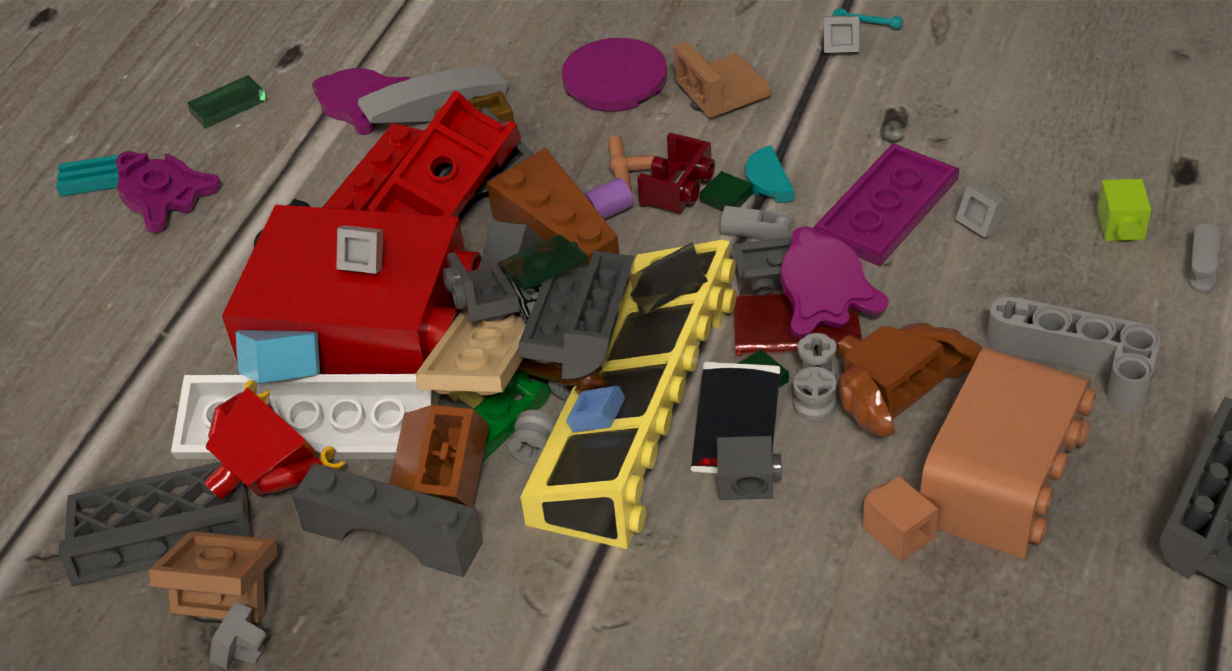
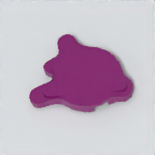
M351 68L319 77L312 83L314 94L318 97L323 113L336 120L346 121L354 126L357 133L367 135L372 133L375 123H370L358 106L359 98L411 78L387 77L374 70Z
M133 151L123 152L116 158L119 177L117 184L118 195L129 209L140 213L144 217L145 228L152 233L161 232L166 228L169 211L179 210L182 213H189L194 209L198 197L217 193L220 190L219 177L211 173L194 171L180 159L165 153V160L149 159L148 153L139 154Z
M803 226L793 231L790 247L784 256L780 268V283L792 305L793 316L789 330L794 337L803 339L806 335L811 334L819 325L844 328L850 318L848 308H854L875 317L882 315L886 311L889 304L887 296L869 284L865 278L862 263L854 250L839 239L820 234L811 227Z

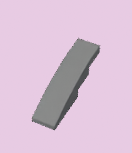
M494 66L458 68L426 74L392 84L359 98L358 106L370 123L431 122L435 117L434 110L442 108L454 90L460 92L467 100L473 99L474 96H484L498 91H502L505 96L508 83Z

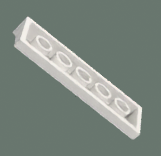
M318 374L257 383L256 393L261 394L269 389V407L314 448L317 453L313 457L319 458L325 447L332 446L336 449L333 459H395L404 414L429 405H438L440 394L435 392V390H418L415 374ZM184 375L171 453L176 459H217L205 448L209 440L208 433L214 409L236 394L243 392L246 382L251 379L244 375Z

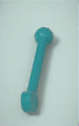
M836 9L833 12V16L859 15V21L890 25L895 30L903 26V20L899 16L883 18L847 13L845 9Z

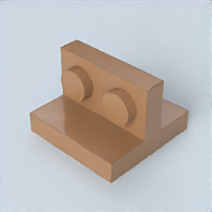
M189 531L149 569L150 587L168 589L169 609L172 614L224 619L234 601H237L252 608L251 622L258 623L265 615L263 572L277 557V540Z

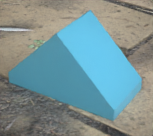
M236 331L238 373L257 383H266L320 374L318 332Z

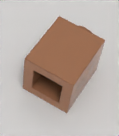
M897 476L884 486L879 485L875 487L864 499L863 528L901 562L936 538L938 508L900 476Z

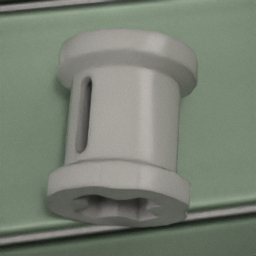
M822 333L808 334L805 338L801 339L798 343V354L802 359V363L798 367V372L809 367H820L829 370L836 377V370L832 365V359L835 357L837 349L835 341ZM815 345H818V356H814Z

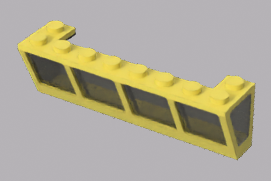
M717 240L637 254L606 357L600 365L602 367L600 373L606 381V386L599 388L619 386L625 396V400L610 428L573 433L566 420L580 395L575 391L577 385H574L520 496L526 526L628 549L634 533L642 531L647 513L646 506L641 505L646 469H653L656 463L659 438L661 435L666 436L670 430L672 408L674 403H681L686 387L685 377L688 371L694 372L697 366L700 342H706L709 338L711 327L720 328L726 313L731 314L735 307L737 292L736 289H731V283L735 274L736 261L735 259H730V241Z

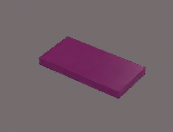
M892 143L820 219L813 229L820 234L839 239L854 250L858 258L881 267L959 179V168Z

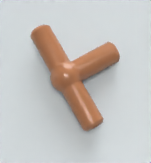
M613 135L608 139L611 156L610 169L614 173L615 178H622L627 183L630 191H632L629 171L651 170V163L655 155L626 157L622 138L618 135Z

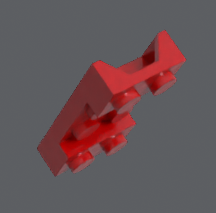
M454 90L366 210L457 217L494 165L501 167L520 141L521 135L517 124L512 121L500 123L478 111L460 92ZM442 163L453 165L451 173L447 176L437 177L434 175V170L438 165Z

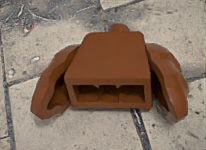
M929 323L909 324L901 329L882 326L863 340L848 335L841 341L838 347V355L843 359L844 371L839 380V396L846 413L855 417L860 426L874 436L887 437L894 435L893 419L946 377L957 378L962 373L969 372L982 347L968 337L963 336L957 329L933 327Z

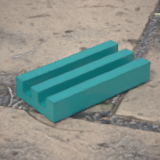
M118 155L58 164L59 173H57L58 182H56V188L59 196L117 188L119 177L116 158Z

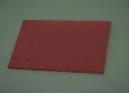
M769 294L765 296L742 295L736 297L733 310L736 356H742V353L757 352L760 349L765 352L798 351V343L801 338L794 337L789 330L793 310L791 302L785 294ZM848 308L850 318L844 328L819 325L812 333L826 334L835 341L837 349L841 341L848 335L862 340L858 310ZM818 345L814 346V350H818Z

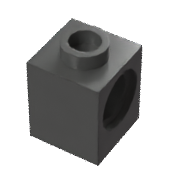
M771 436L717 437L719 500L773 499V481H782L781 454H772Z

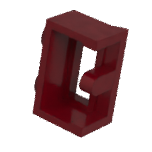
M670 132L667 135L668 160L655 156L651 163L652 177L640 173L637 177L639 206L651 205L681 213L687 203L693 205L696 202L702 181L711 180L715 170V160L711 158V142ZM682 171H685L679 181L675 183Z

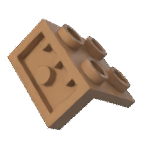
M687 41L674 46L676 81L709 118L771 96V87L738 53L706 63L704 56L701 53H697Z

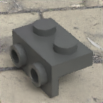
M791 237L732 244L731 255L732 259L736 261L735 274L739 294L751 293L753 296H765L773 293L775 290L783 289L780 283V268L784 256L790 247Z
M455 252L447 254L449 268L442 270L446 290L448 293H452L456 308H463L470 322L484 319L497 321L506 318L510 313L520 311L518 295L498 265L466 271Z

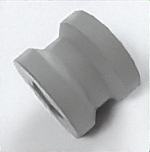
M809 367L799 371L793 381L794 412L800 418L811 422L824 421L830 418L836 409L835 394L837 381L835 376L829 370L820 367Z
M538 410L521 412L516 418L515 432L510 436L508 443L510 454L522 463L536 465L556 424L553 417Z

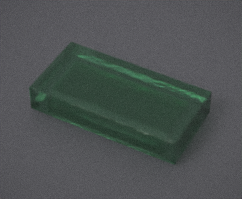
M246 75L189 101L187 105L190 113L206 129L267 101L265 91L249 75Z

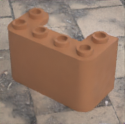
M983 347L931 446L923 468L920 494L938 508L936 529L1025 560L1032 543L1040 545L1044 538L1049 518L1041 515H1046L1053 497L1054 488L1050 487L1052 480L1061 481L1069 458V454H1066L1065 451L1072 452L1076 445L1083 447L1088 437L1091 421L1084 419V417L1090 416L1097 395V390L1090 389L1091 379Z

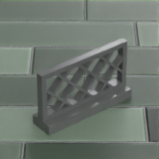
M221 462L68 495L65 540L59 541L58 554L71 586L150 569L189 531L253 537L248 517L246 485L241 482L222 501L203 483L222 464ZM189 486L178 496L169 493L175 487ZM202 492L211 495L201 505L191 502ZM145 496L134 506L125 503L131 497ZM158 502L167 505L156 515L147 512ZM101 505L89 516L80 513L81 508ZM113 512L122 514L111 525L103 523Z

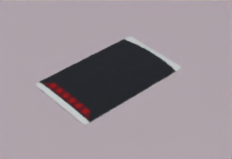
M705 362L703 364L691 463L692 472L718 474L717 437L771 436L773 454L780 378L779 366Z

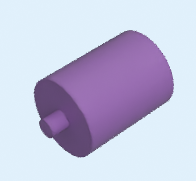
M620 177L583 193L604 220L633 206V196L630 188Z

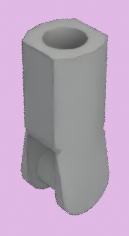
M725 206L721 216L720 230L722 235L760 240L790 237V230L793 228L795 220L792 214L786 211H761Z
M1205 223L1195 226L1190 286L1198 292H1209L1216 285L1222 228L1214 224Z

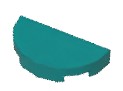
M769 145L754 152L748 158L745 165V179L753 184V194L759 196V193L765 196L775 197V202L779 203L794 201L795 191L772 146Z

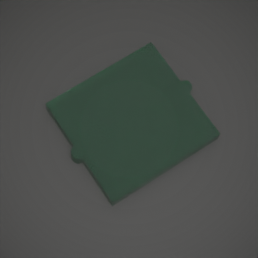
M559 234L497 262V264L505 273L509 282L513 281L520 288L526 290L589 261L587 253L578 247L577 242H570Z

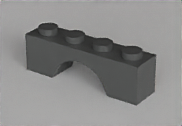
M314 463L292 495L304 531L342 542L347 533L353 529L374 530L403 544L416 556L422 566L456 576H465L483 544L476 508Z

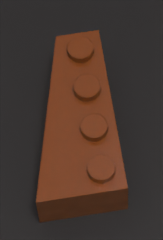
M546 147L487 182L492 217L498 222L528 225L551 246V253L546 257L550 261L559 260L589 264L594 251L619 254L618 236Z

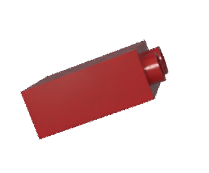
M275 204L228 301L222 318L236 360V331L238 330L318 332L320 374H416L461 312L455 306L452 293L447 292L442 270L449 268L447 254L455 252L466 271L479 268L481 255L476 251H465L459 217ZM346 225L383 229L382 271L374 274L337 269V228Z

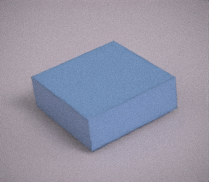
M619 386L581 391L566 422L573 433L610 428L625 400V396Z

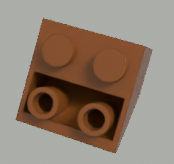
M429 405L405 413L389 484L473 507L489 424L474 409Z

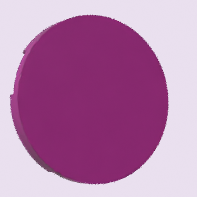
M631 38L601 39L578 48L566 59L562 67L563 87L567 95L584 102L586 108L610 112L629 110L638 107V102L653 94L658 95L663 90L667 82V64L663 54L657 48L644 41Z

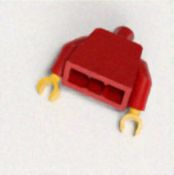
M253 380L246 382L243 392L236 394L214 409L208 433L209 440L205 448L222 464L203 483L222 501L241 482L249 487L257 496L265 493L272 494L299 486L314 463L343 470L345 461L337 464L329 462L336 453V449L332 446L325 447L319 458L313 457L317 453L314 448L269 407L270 390L267 389L261 394H256L257 382Z

